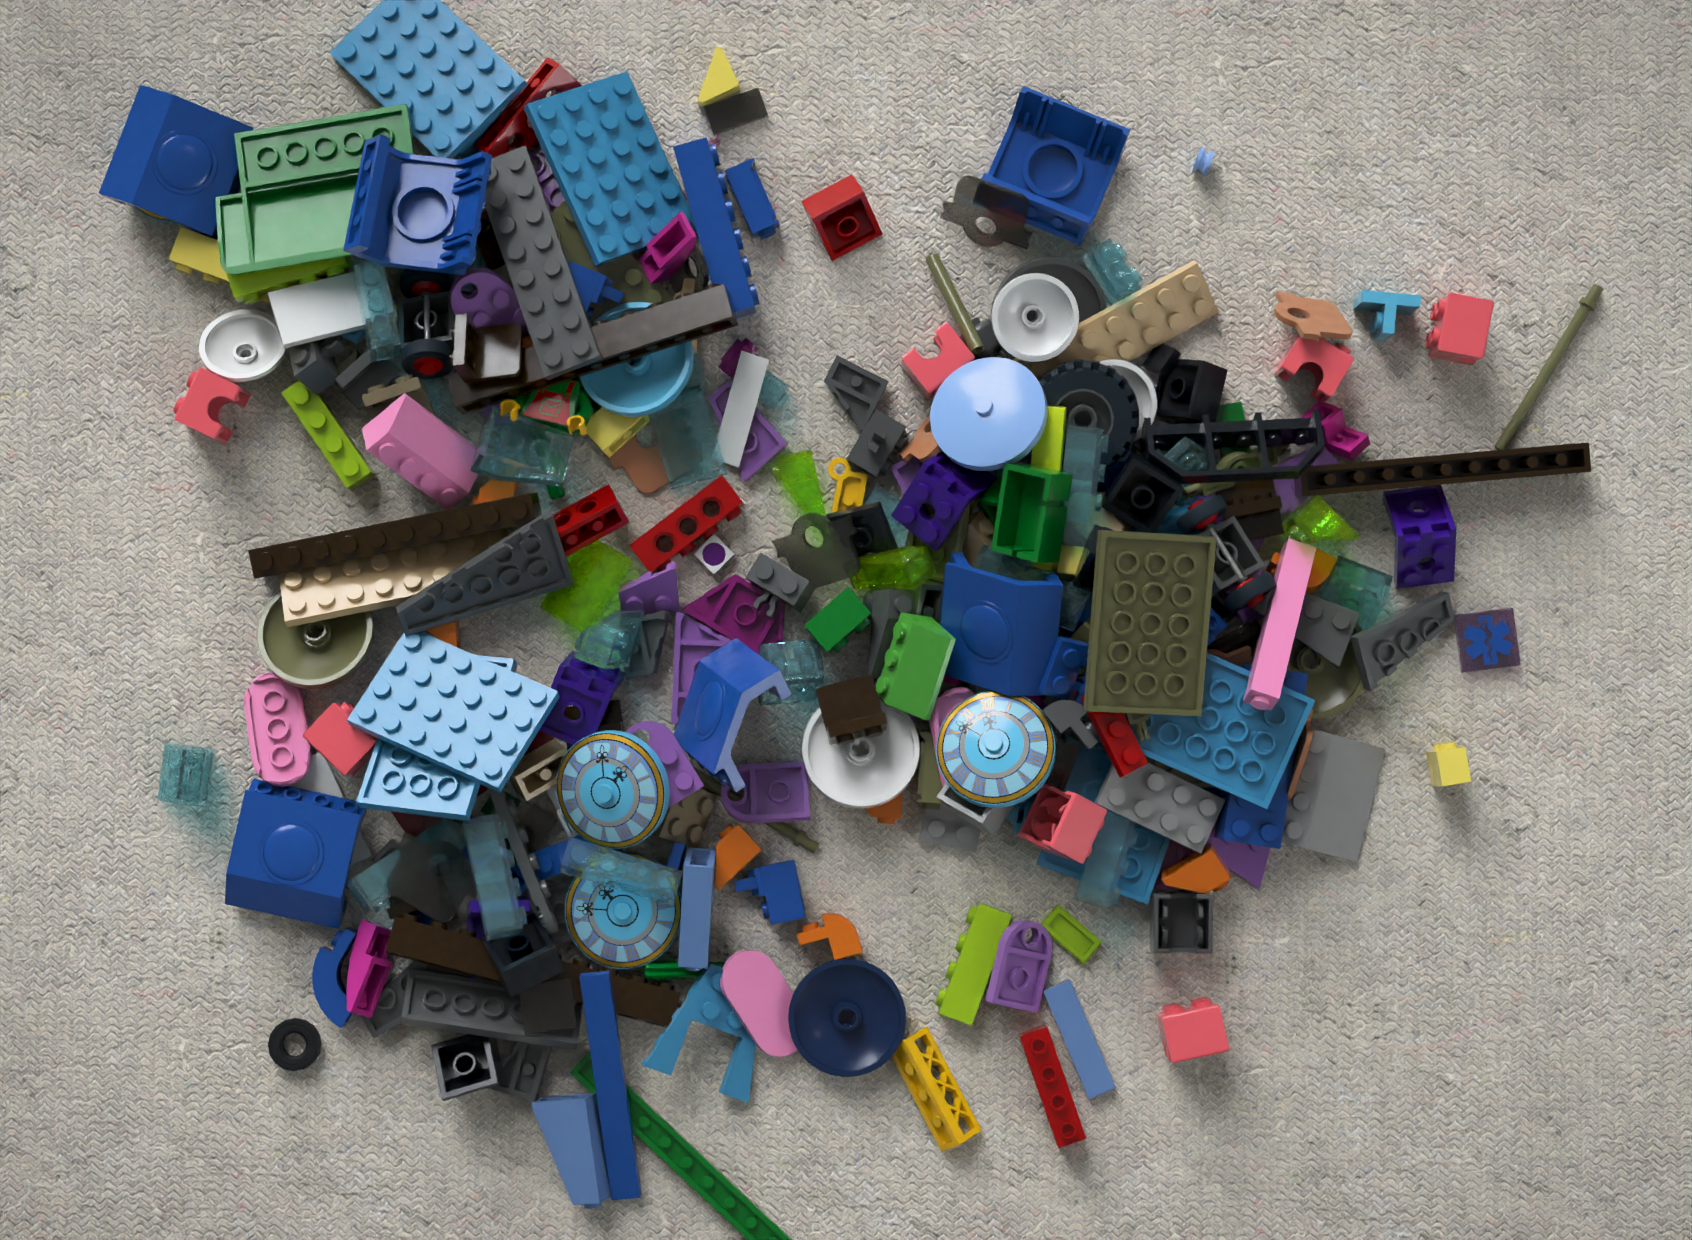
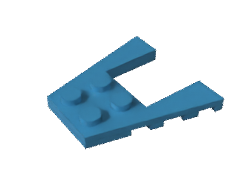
M708 963V968H703L688 991V997L680 1009L677 1008L671 1017L673 1020L665 1032L660 1034L654 1043V1049L649 1057L643 1060L641 1065L672 1075L690 1022L694 1020L738 1036L719 1093L748 1103L755 1043L721 991L720 978L722 979V967Z

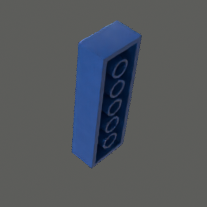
M707 137L673 146L711 283L725 285L730 293L737 318L755 314V305L760 303L755 284L749 285L747 281L748 277H752L747 256L741 257L739 250L744 249L739 228H732L731 222L736 221L731 200H724L723 194H727L728 190L723 172L717 173L715 168L720 166L715 144L709 145Z
M1242 663V668L1251 672L1252 664ZM1286 670L1283 686L1305 695L1308 673ZM1297 743L1268 809L1222 790L1221 798L1225 799V802L1218 816L1215 838L1280 849L1288 803L1287 792L1292 776Z

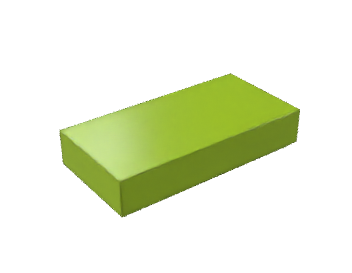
M1059 904L1041 922V925L1046 928L1049 935L1082 964H1085L1103 943Z

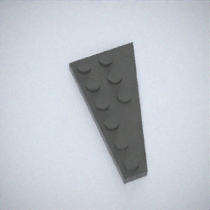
M551 509L396 606L405 636L574 585Z

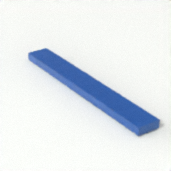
M610 971L581 973L579 978L611 1199L641 1198L642 1191Z

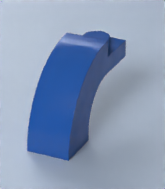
M347 927L344 931L339 930L331 942V945L334 946L333 950L326 946L320 947L314 961L312 973L313 990L320 1008L340 1028L346 1026L353 1014L347 1011L346 988L341 977L343 961L354 944L357 930L352 927Z

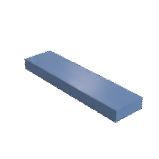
M1070 979L1044 989L1043 993L1088 1099L1115 1089L1114 1082Z

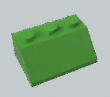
M901 612L899 620L893 628L890 648L885 653V664L881 676H879L876 682L877 695L889 706L930 721L956 639L932 617Z

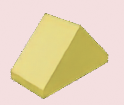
M718 46L715 49L697 100L698 106L706 108L741 91L740 84L723 49Z

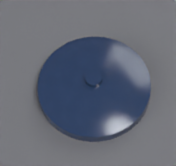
M842 958L831 960L811 970L796 987L789 1006V1030L797 1050L815 1068L834 1076H860L881 1067L896 1052L905 1031V1005L894 981L879 967L859 959Z

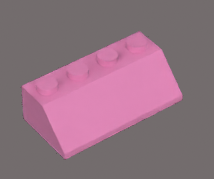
M406 393L401 395L362 428L366 450L446 510H449L470 492L486 458L482 451Z

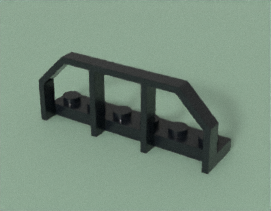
M1313 410L1311 418L1262 420L1261 412H1255L1252 421L1210 422L1209 415H1203L1201 423L1151 425L1149 417L1144 418L1140 437L1141 451L1147 452L1148 461L1180 484L1298 479L1323 452L1325 446L1319 410ZM1315 441L1314 448L1296 466H1269L1266 446L1275 447L1280 444L1306 445ZM1257 446L1261 468L1217 470L1215 449ZM1196 448H1205L1208 470L1183 471L1158 452L1175 449L1189 451Z

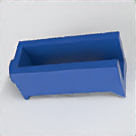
M752 158L724 172L753 239L758 236L760 239H765L776 233L775 229L779 228L780 225L756 170H753L755 159Z

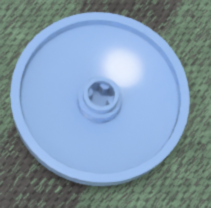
M999 357L977 359L955 370L939 387L930 411L932 434L940 449L956 464L976 471L1002 469L1005 463H1016L1025 457L1040 440L1047 423V399L1037 378L1022 364Z

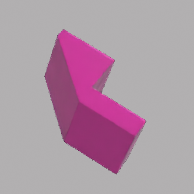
M1319 401L1301 417L1311 418L1313 410H1319L1325 447L1333 454L1352 461L1370 445L1367 434L1346 427L1342 408Z

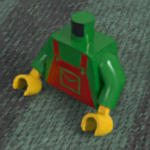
M574 379L516 397L513 400L506 399L500 404V416L510 413L511 421H516L518 413L521 412L520 415L528 424L566 432L569 435H586V426L594 413L589 394Z

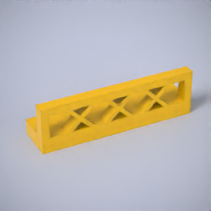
M928 1027L921 1028L909 1037L902 1039L896 1052L892 1055V1059L941 1152L962 1144L980 1132L981 1128ZM922 1037L926 1045V1054L920 1052L915 1043V1040ZM931 1065L937 1066L940 1072L939 1080L933 1077ZM945 1090L952 1094L954 1098L953 1106L947 1104L944 1098ZM959 1116L965 1119L970 1129L964 1134L958 1125Z

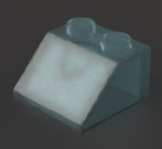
M1338 555V559L1326 579L1320 598L1359 612L1357 623L1363 631L1375 624L1388 599L1393 576Z
M642 610L617 611L585 628L576 640V654L574 658L603 669L629 667L645 612Z

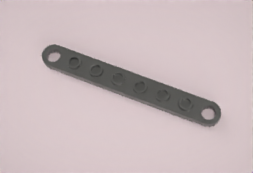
M487 787L528 891L537 908L539 918L543 919L541 923H545L543 927L548 935L558 932L559 926L547 898L552 896L545 879L540 881L536 871L540 869L538 859L534 852L529 854L525 844L529 842L527 832L523 825L518 827L514 817L519 814L512 798L507 799L503 789L499 793Z

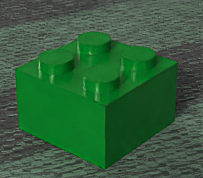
M847 587L810 619L804 627L827 654L832 650L837 654L849 643L846 638L855 631L858 635L871 624L868 618L871 617L872 613L854 592Z

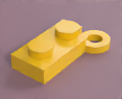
M844 458L833 459L829 463L828 473L832 479L837 481L831 513L862 506L868 474L851 471L850 463ZM837 464H842L845 467V472L841 475L834 472V467Z

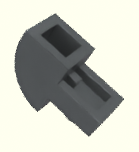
M1060 700L1053 702L1042 710L1059 735L1069 728L1086 750H1089L1098 743L1095 738L1098 735L1095 728L1088 720L1084 723L1080 720L1087 713V711L1083 710V705L1071 700Z

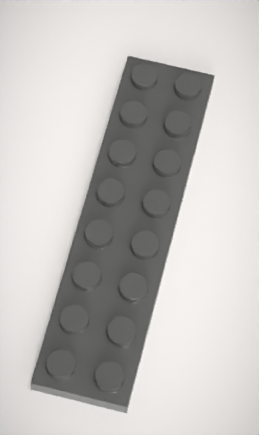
M525 145L492 158L490 165L491 175L487 181L485 192V207L544 377L550 380L601 360L602 357L528 148Z

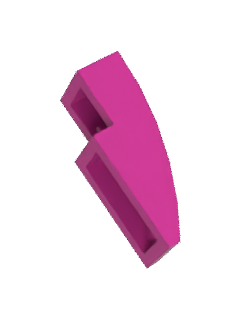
M679 212L646 244L648 250L638 259L651 284L668 281L692 252L697 236L684 212Z
M364 919L360 922L350 956L346 1000L347 1011L371 1018L393 965L392 962L386 960L388 954L385 953L391 929Z

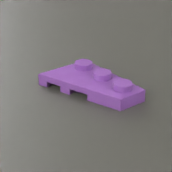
M732 378L709 397L720 426L732 387ZM757 407L739 466L744 482H747L788 445V442Z

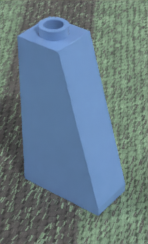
M687 847L683 866L678 967H685L688 971H700L702 968H708L716 849Z
M596 1092L542 1096L532 1102V1109L572 1204L584 1205L586 1209L600 1207L602 1205L601 1202L611 1196Z

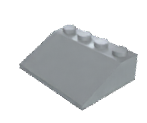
M1312 729V741L1294 794L1291 799H1288L1281 843L1357 862L1385 749Z

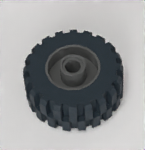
M1077 359L1070 363L1064 362L1043 376L1039 383L1046 395L1047 405L1067 407L1062 471L1071 470L1075 471V474H1083V470L1091 469L1092 474L1101 472L1102 468L1107 466L1110 468L1116 464L1120 457H1124L1127 454L1129 447L1134 443L1137 436L1139 408L1136 395L1123 375L1121 376L1116 372L1115 368L1109 365L1100 364V361Z

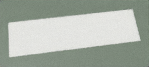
M741 351L714 447L713 459L739 468L769 363L768 359Z

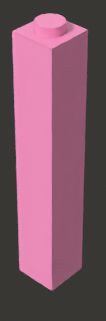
M1288 538L1280 552L1274 576L1276 586L1270 592L1243 702L1251 704L1259 710L1267 709L1272 711L1280 698L1316 552L1315 546Z

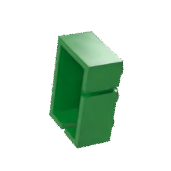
M1005 463L991 551L1016 556L1017 558L1035 563L1059 562L1068 506H1064L1063 503L1064 501H1069L1073 474L1029 463Z

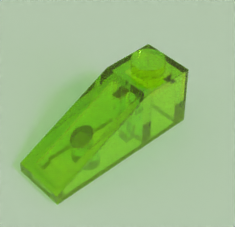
M811 449L777 457L778 464L773 465L776 482L782 481L783 488L823 537H830L828 524L824 520L826 515Z
M905 546L847 560L843 563L854 589L915 590L937 572L927 546Z

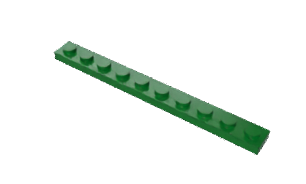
M589 1051L570 1073L591 1093H595L596 1089ZM626 1083L633 1132L748 1240H793Z

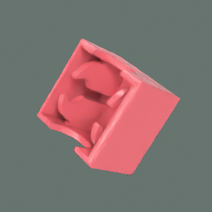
M1449 293L1443 299H1439L1438 303H1434L1430 315V320L1435 321L1432 332L1428 331L1425 340V348L1429 349L1428 356L1465 365H1473L1476 363V360L1482 359L1485 353L1494 302Z
M948 322L934 331L936 336L933 339L941 350L937 357L925 359L914 348L902 356V368L927 399L935 397L939 387L951 373L975 359L973 353Z
M1298 334L1274 374L1288 382L1291 375L1294 376L1299 369L1310 371L1315 378V386L1309 396L1317 401L1325 402L1334 394L1353 363L1354 357L1349 355L1351 350L1336 342L1335 345H1332L1324 340L1325 337H1320L1319 341L1302 339Z
M199 368L197 372L193 371L187 380L186 387L189 390L185 398L180 397L174 406L173 413L176 414L174 419L218 442L227 444L233 431L221 424L219 411L228 403H236L245 408L251 393L206 369Z
M344 702L343 704L332 703L303 733V738L342 775H355L371 758L377 740L376 737L348 724L347 719L355 708L350 702Z
M1043 784L1033 801L1018 837L1048 853L1084 864L1086 858L1092 852V844L1097 833L1104 826L1107 810L1077 793L1063 792L1051 785Z
M1208 997L1191 1000V1006L1182 1007L1179 1003L1162 1006L1163 1012L1157 1013L1165 1055L1172 1063L1229 1051L1220 1006L1212 1002Z

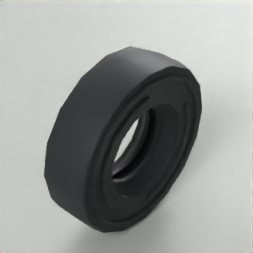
M299 1018L284 1020L275 1026L268 1042L269 1053L275 1064L290 1071L303 1070L313 1064L320 1054L322 1045L320 1034L315 1026L307 1020ZM297 1033L305 1039L306 1047L302 1054L292 1056L284 1049V1040L289 1034Z

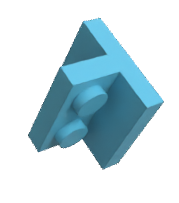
M1362 290L1354 298L1353 310L1376 312L1370 319V333H1374L1373 341L1385 342L1395 333L1396 314L1411 315L1420 308L1421 295Z

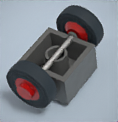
M404 269L401 273L400 290L406 299L398 300V349L401 352L403 370L408 375L412 374L413 377L436 379L449 374L453 370L450 364V353L454 352L451 329L455 326V314L450 303V289L453 284L451 274Z
M1216 495L1205 501L1200 499L1187 508L1188 511L1176 521V525L1183 535L1203 529L1204 532L1199 535L1217 537L1211 599L1237 586L1236 590L1224 599L1227 607L1233 613L1247 606L1253 608L1264 601V596L1275 588L1276 582L1269 572L1256 578H1251L1265 564L1235 516L1215 526L1213 522L1228 508L1224 499L1220 495Z

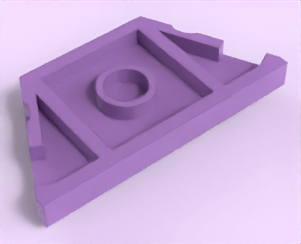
M676 612L671 724H678L699 660L732 641L681 612Z

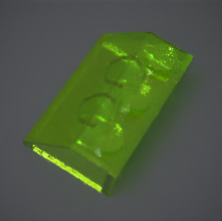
M1318 494L1305 501L1283 524V529L1285 530L1283 535L1287 540L1290 538L1312 546H1344L1360 537Z
M599 540L570 555L567 563L574 585L548 592L540 606L543 610L589 637L634 563L630 558Z

